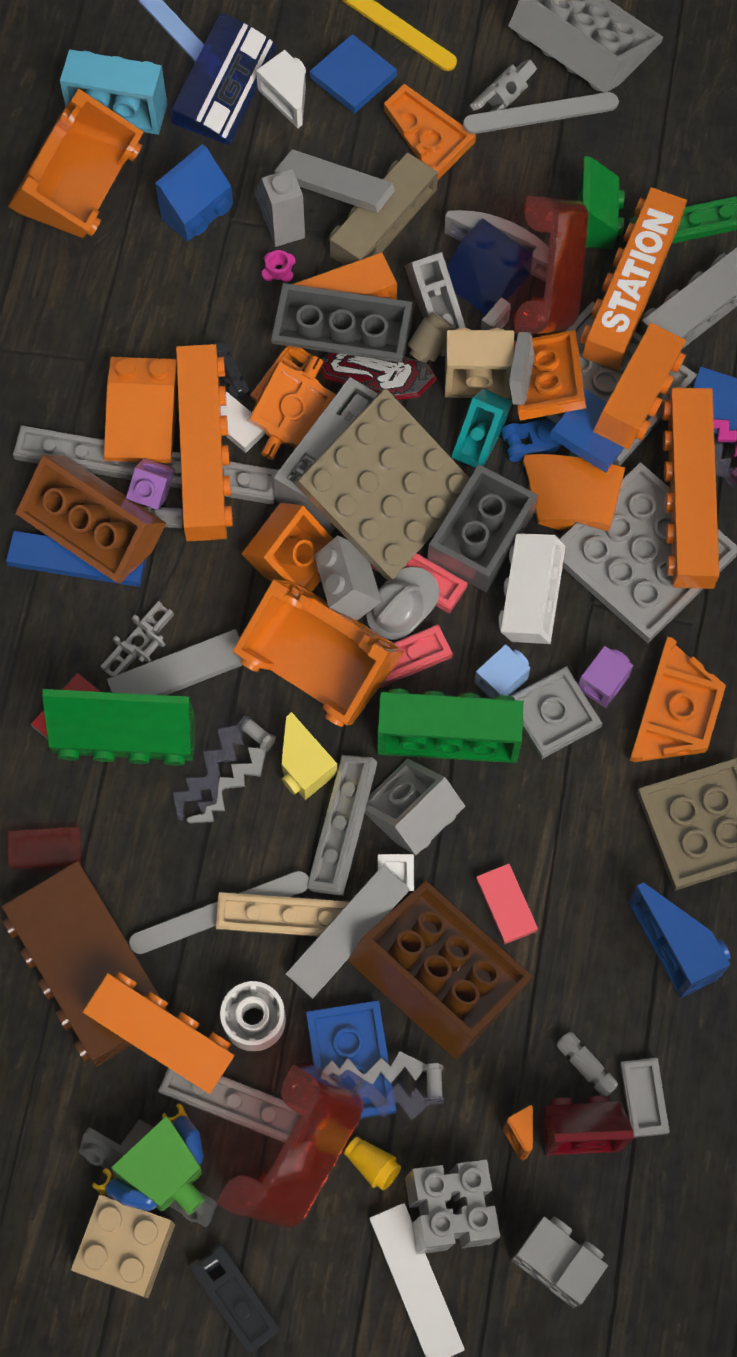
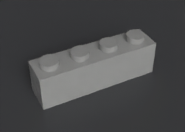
M737 248L728 255L723 253L718 256L712 263L711 268L704 273L702 271L696 273L685 288L681 291L676 289L670 293L665 299L664 304L659 308L655 309L653 307L649 309L640 320L639 334L643 337L650 323H653L686 339L684 348L737 307Z

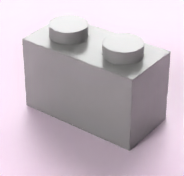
M336 536L314 554L330 609L359 620L382 602L370 562L349 540Z

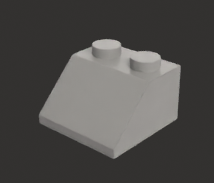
M407 758L369 795L365 814L397 845L417 855L431 843V840L446 825L454 821L456 815L465 805L444 776Z

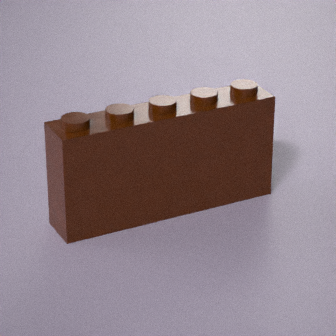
M77 861L3 905L2 908L7 917L2 919V922L12 939L19 935L25 945L19 951L30 969L35 966L39 969L43 977L37 980L47 999L49 1000L53 996L56 998L61 1008L55 1011L65 1030L67 1031L73 1027L79 1038L73 1044L83 1061L85 1062L91 1058L92 1062L98 1067L132 1046L131 1043L82 1012L106 974L109 973L114 977L119 971L137 983L133 990L144 997L147 996L149 991L158 997L160 996Z

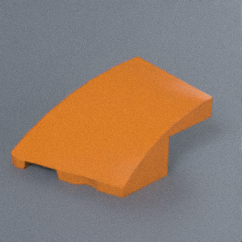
M549 454L524 455L522 464L526 468L529 490L538 495L535 515L539 525L567 533L577 522L609 531L625 467L612 464L605 473L579 457Z

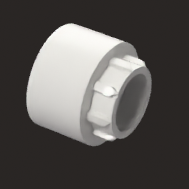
M257 981L241 983L227 993L221 1005L220 1018L228 1039L235 1046L243 1050L261 1051L267 1049L279 1040L284 1031L286 1015L282 999L272 987L265 983ZM251 1008L260 1009L264 1013L263 1019L255 1025L245 1023L243 1016L247 1010Z

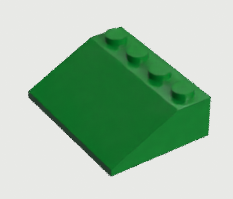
M43 689L42 697L48 744L52 753L58 754L59 759L79 760V755L93 756V760L98 762H113L114 757L128 758V762L135 764H148L150 759L163 760L164 764L171 766H182L185 764V761H193L196 719L190 697Z

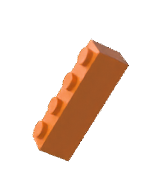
M650 323L594 428V433L630 450L635 438L642 441L651 422L645 420L647 415L654 418L663 399L657 396L659 393L666 395L675 378L669 375L670 372L677 373L686 357L685 354L681 353L686 339Z
M118 971L114 977L107 973L82 1012L208 1094H211L235 1056L228 1051L231 1043L214 1032L211 1033L209 1038L198 1032L196 1029L200 1023L183 1012H180L178 1017L164 1010L168 1005L166 1001L150 991L144 997L133 990L137 983Z

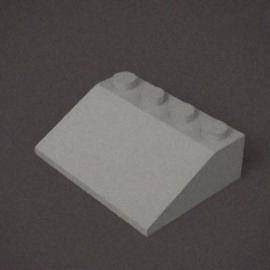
M519 0L508 27L517 32L521 39L532 42L541 49L544 55L555 58L565 65L569 72L581 76L589 82L592 88L604 93L619 86L664 38L610 0Z

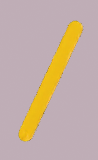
M341 0L442 70L451 71L456 67L457 59L455 55L376 1Z

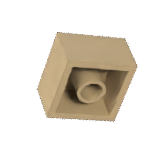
M458 328L447 330L445 397L473 398L479 391L486 389L502 397L510 398L509 379L514 358V331H505L501 328L489 330Z
M99 1195L71 1270L148 1299L175 1223L161 1216L141 1209L124 1206L116 1200Z

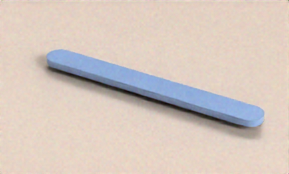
M137 0L205 74L215 82L223 64L163 0ZM226 69L218 87L221 89L227 76L239 84L240 82L234 76L228 75L229 71ZM234 86L231 93L228 92L226 89L225 95L228 97H232L236 90V86Z

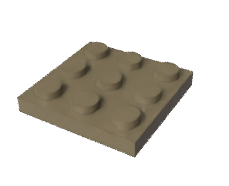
M737 758L638 789V798L674 891L737 871Z

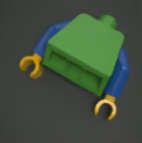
M181 1104L176 1105L179 1113L174 1117H167L163 1113V1119L111 1167L113 1173L106 1168L102 1171L107 1176L106 1182L102 1185L93 1183V1188L102 1196L112 1198L124 1206L150 1211L158 1208L163 1212L176 1201L188 1215L195 1212L206 1199L193 1185L202 1174L200 1164L204 1159L200 1132L189 1120Z

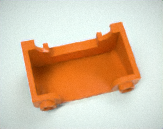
M78 88L54 124L8 207L20 215L80 238H84L86 234L92 236L101 222L97 218L98 209L127 159L133 162L143 146L138 143L143 131Z
M274 579L232 651L242 658L240 663L255 672H258L260 668L271 670L324 704L322 708L327 712L325 718L340 727H343L344 724L352 725L404 653L400 647L361 622L330 609L326 600L305 587L291 581Z

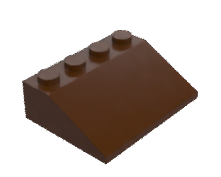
M427 881L420 885L364 935L348 960L350 964L456 1061L485 1032L533 978L527 970Z

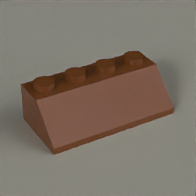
M42 455L15 513L116 583H121L153 552L166 525L165 521L138 503L126 499V495L65 455Z

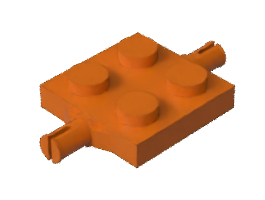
M312 355L304 372L294 370L282 362L276 364L247 420L264 430L269 436L261 452L264 457L267 456L268 459L274 460L281 444L290 445L296 449L336 396L335 393L324 388L315 379L320 367L324 363L322 359L317 360L318 357Z

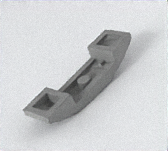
M453 210L448 211L445 215V234L470 246H473L478 237L530 261L529 274L556 287L558 286L563 266L561 261L542 240L525 228L506 219L482 212Z

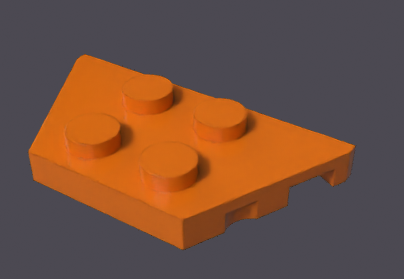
M668 636L631 754L630 761L632 762L706 753L726 685L714 674L708 673L695 657L690 658L676 646L677 641Z

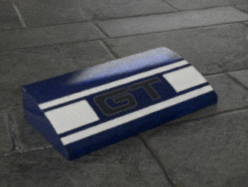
M220 12L172 108V124L230 145L258 89L256 70L273 58L277 45L249 25Z

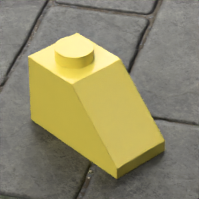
M291 712L286 716L282 755L284 777L281 779L292 794L295 795L299 792L306 800L337 775V763Z

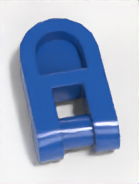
M543 419L525 424L512 423L504 426L501 432L504 441L508 442L510 447L507 450L510 461H523L524 455L555 453L561 447V444L549 436L556 424L550 419ZM529 438L530 444H522L521 439Z

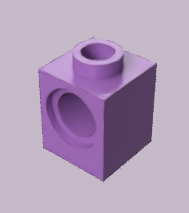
M143 458L134 469L126 499L158 510L167 499L175 469Z
M604 646L581 676L579 687L584 694L606 708L629 678L633 665L629 663V659L622 652L610 650Z

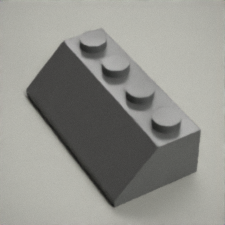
M283 283L271 343L402 363L407 350L412 322V302Z

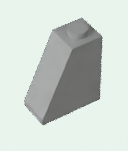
M293 169L261 178L254 192L255 198L275 247L305 238L303 194Z

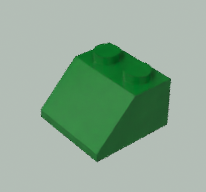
M584 156L578 189L576 247L614 249L617 237L623 236L624 217H618V210H623L625 192L624 190H619V176L588 156Z

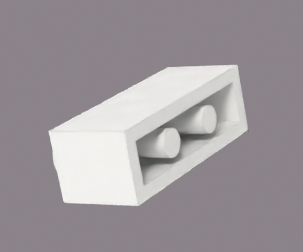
M516 534L515 544L510 548L509 560L511 569L510 575L504 583L506 600L504 610L499 615L500 632L512 642L551 644L566 547L556 535Z

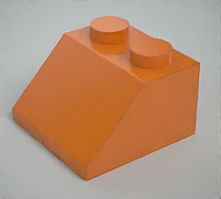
M280 503L242 552V555L263 577L271 582L273 579L291 581L312 592L321 581L314 554L332 541L333 538L303 505Z

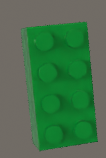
M391 689L388 693L381 692L378 755L517 763L522 744L524 701L516 700L514 697L507 695L486 699L480 698L479 695L473 693H463L459 697L445 696L444 693L438 691H427L423 695L409 694L404 689Z

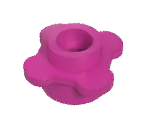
M275 250L265 254L264 261L266 266L262 270L263 279L266 281L276 279L282 280L284 283L290 282L293 279L291 270L295 264V257L282 250Z

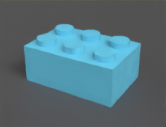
M69 49L60 78L65 106L79 88L143 132L159 135L167 107L162 65L148 61L128 60L119 56L99 55L90 51Z

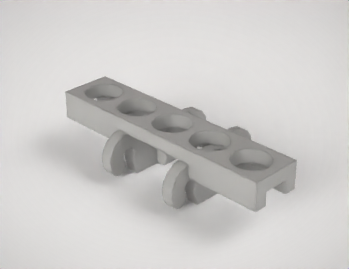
M158 601L141 621L137 615H134L132 620L138 627L126 641L121 642L118 636L113 638L114 643L118 647L101 665V669L109 676L114 677L123 673L137 656L140 657L139 660L141 662L146 661L150 663L151 659L149 656L158 645L161 647L165 646V643L162 641L163 637L161 635L157 636V634L174 616L173 611L168 610ZM156 612H165V615L158 622L154 620L153 617ZM136 636H141L144 639L143 645L139 647L132 645L131 641ZM122 650L129 654L126 659L120 657ZM112 662H120L121 664L114 672L109 670V665Z

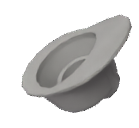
M403 568L393 580L386 581L378 589L382 602L366 614L368 625L373 631L388 640L405 638L414 631L436 606L440 592L436 579L423 568Z

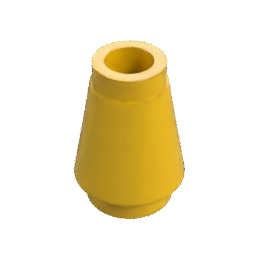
M358 1136L350 1142L344 1152V1155L349 1158L373 1188L378 1186L382 1191L386 1190L393 1183L401 1170V1166L396 1162L395 1156L362 1140Z

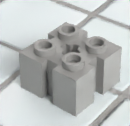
M487 1160L457 1163L447 1175H444L443 1165L412 1169L405 1177L409 1207H419L420 1217L412 1223L417 1254L446 1251L455 1244V1239H460L461 1248L490 1245L500 1238L495 1206L486 1207L484 1197L492 1191ZM449 1200L454 1201L458 1206L456 1214H453V1209L448 1210L445 1204Z
M543 1217L511 1261L533 1278L543 1283L551 1292L572 1308H576L584 1302L608 1265L601 1260L604 1254L594 1245L587 1241L579 1245L569 1237L572 1229L556 1217H553L551 1220Z

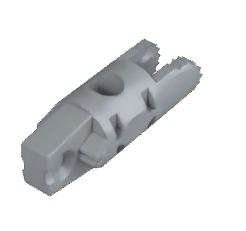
M531 60L520 63L516 68L513 64L510 65L470 104V107L473 111L478 110L488 102L493 107L489 112L506 109L528 87L526 81L537 70L536 66Z

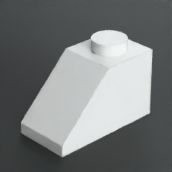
M284 50L256 70L257 87L291 123L299 128L303 125L306 69L298 58H293Z

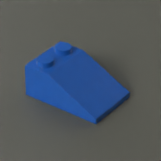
M644 882L637 885L628 904L680 999L717 981L731 965L728 961L731 956L725 943L721 939L717 940L711 930Z

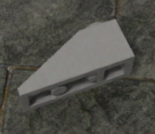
M442 252L404 265L423 318H428L431 312H434L449 321L454 326L452 330L466 328ZM446 345L439 354L440 357L445 356Z

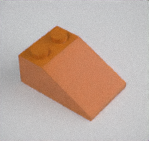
M111 357L107 382L105 461L141 462L143 458L157 463H171L178 405L177 359Z

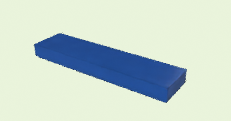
M18 531L13 532L6 559L8 566L116 583L49 536ZM146 559L121 583L117 584L140 587Z

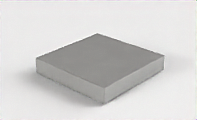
M567 666L511 695L516 700L524 701L523 730L541 759L602 726L601 720Z

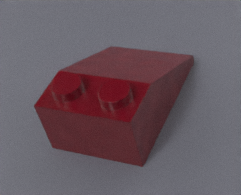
M609 1096L589 1097L588 1103L573 1104V1098L551 1099V1105H545L542 1110L545 1156L621 1152L634 1139L633 1129L621 1102H610Z

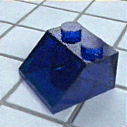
M482 218L462 239L447 266L454 292L487 315L501 297L507 300L530 276L533 254Z

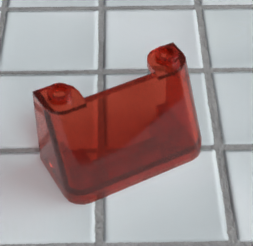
M524 196L523 213H525L527 224L533 230L549 232L550 244L545 297H531V301L521 304L517 312H514L512 329L514 333L530 332V334L565 332L575 324L580 313L589 220L588 210L584 204L577 200Z
M307 1062L293 1064L283 1082L281 1092L285 1104L301 1115L270 1171H265L257 1179L248 1175H239L231 1179L225 1185L216 1202L233 1214L284 1228L299 1224L306 1217L361 1118L364 1109L361 1096L352 1088Z

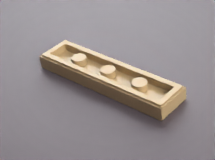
M219 892L216 929L319 937L350 902Z

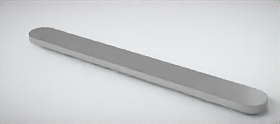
M606 92L473 114L464 119L463 128L470 134H477L608 112L616 109L619 100L614 93Z
M296 871L239 894L292 897L308 889L309 877L302 871ZM218 902L133 934L129 941L131 950L137 954H144L216 926Z

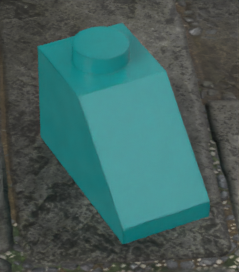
M486 389L479 391L471 401L451 458L475 468L478 465L484 467L501 434V429L504 427L512 400Z

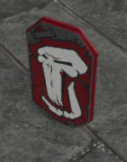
M329 352L322 359L324 363L320 367L324 379L344 385L349 377L376 393L386 388L397 400L420 397L437 380L427 363L404 357L402 363Z

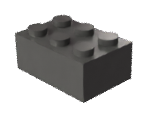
M478 465L431 540L428 547V560L487 593L507 560L511 546L515 544L516 534H522L533 517L538 495Z

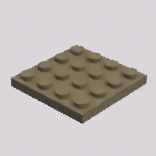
M385 388L371 400L294 484L387 581L395 578L439 529L470 478Z

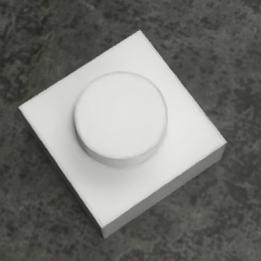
M414 854L378 855V870L384 865L410 889L409 891H414Z

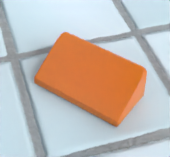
M532 1105L510 1116L503 1127L505 1136L519 1160L521 1159L522 1161L529 1156L533 1149Z

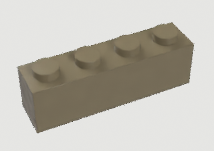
M408 152L400 161L396 160L393 162L387 172V176L383 180L392 182L395 192L378 213L354 206L346 222L342 226H336L330 234V257L345 266L383 252L436 192L438 172Z

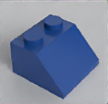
M203 144L155 183L161 219L187 242L195 235H201L214 219L226 214L233 204L231 185L207 147Z

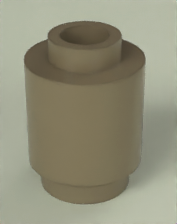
M431 312L428 318L424 317L409 340L410 354L424 363L428 360L435 362L446 345L447 330H452L454 326L440 315Z

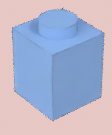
M505 644L476 671L474 683L490 699L500 695L511 696L528 680L530 672L529 662L520 651H512Z

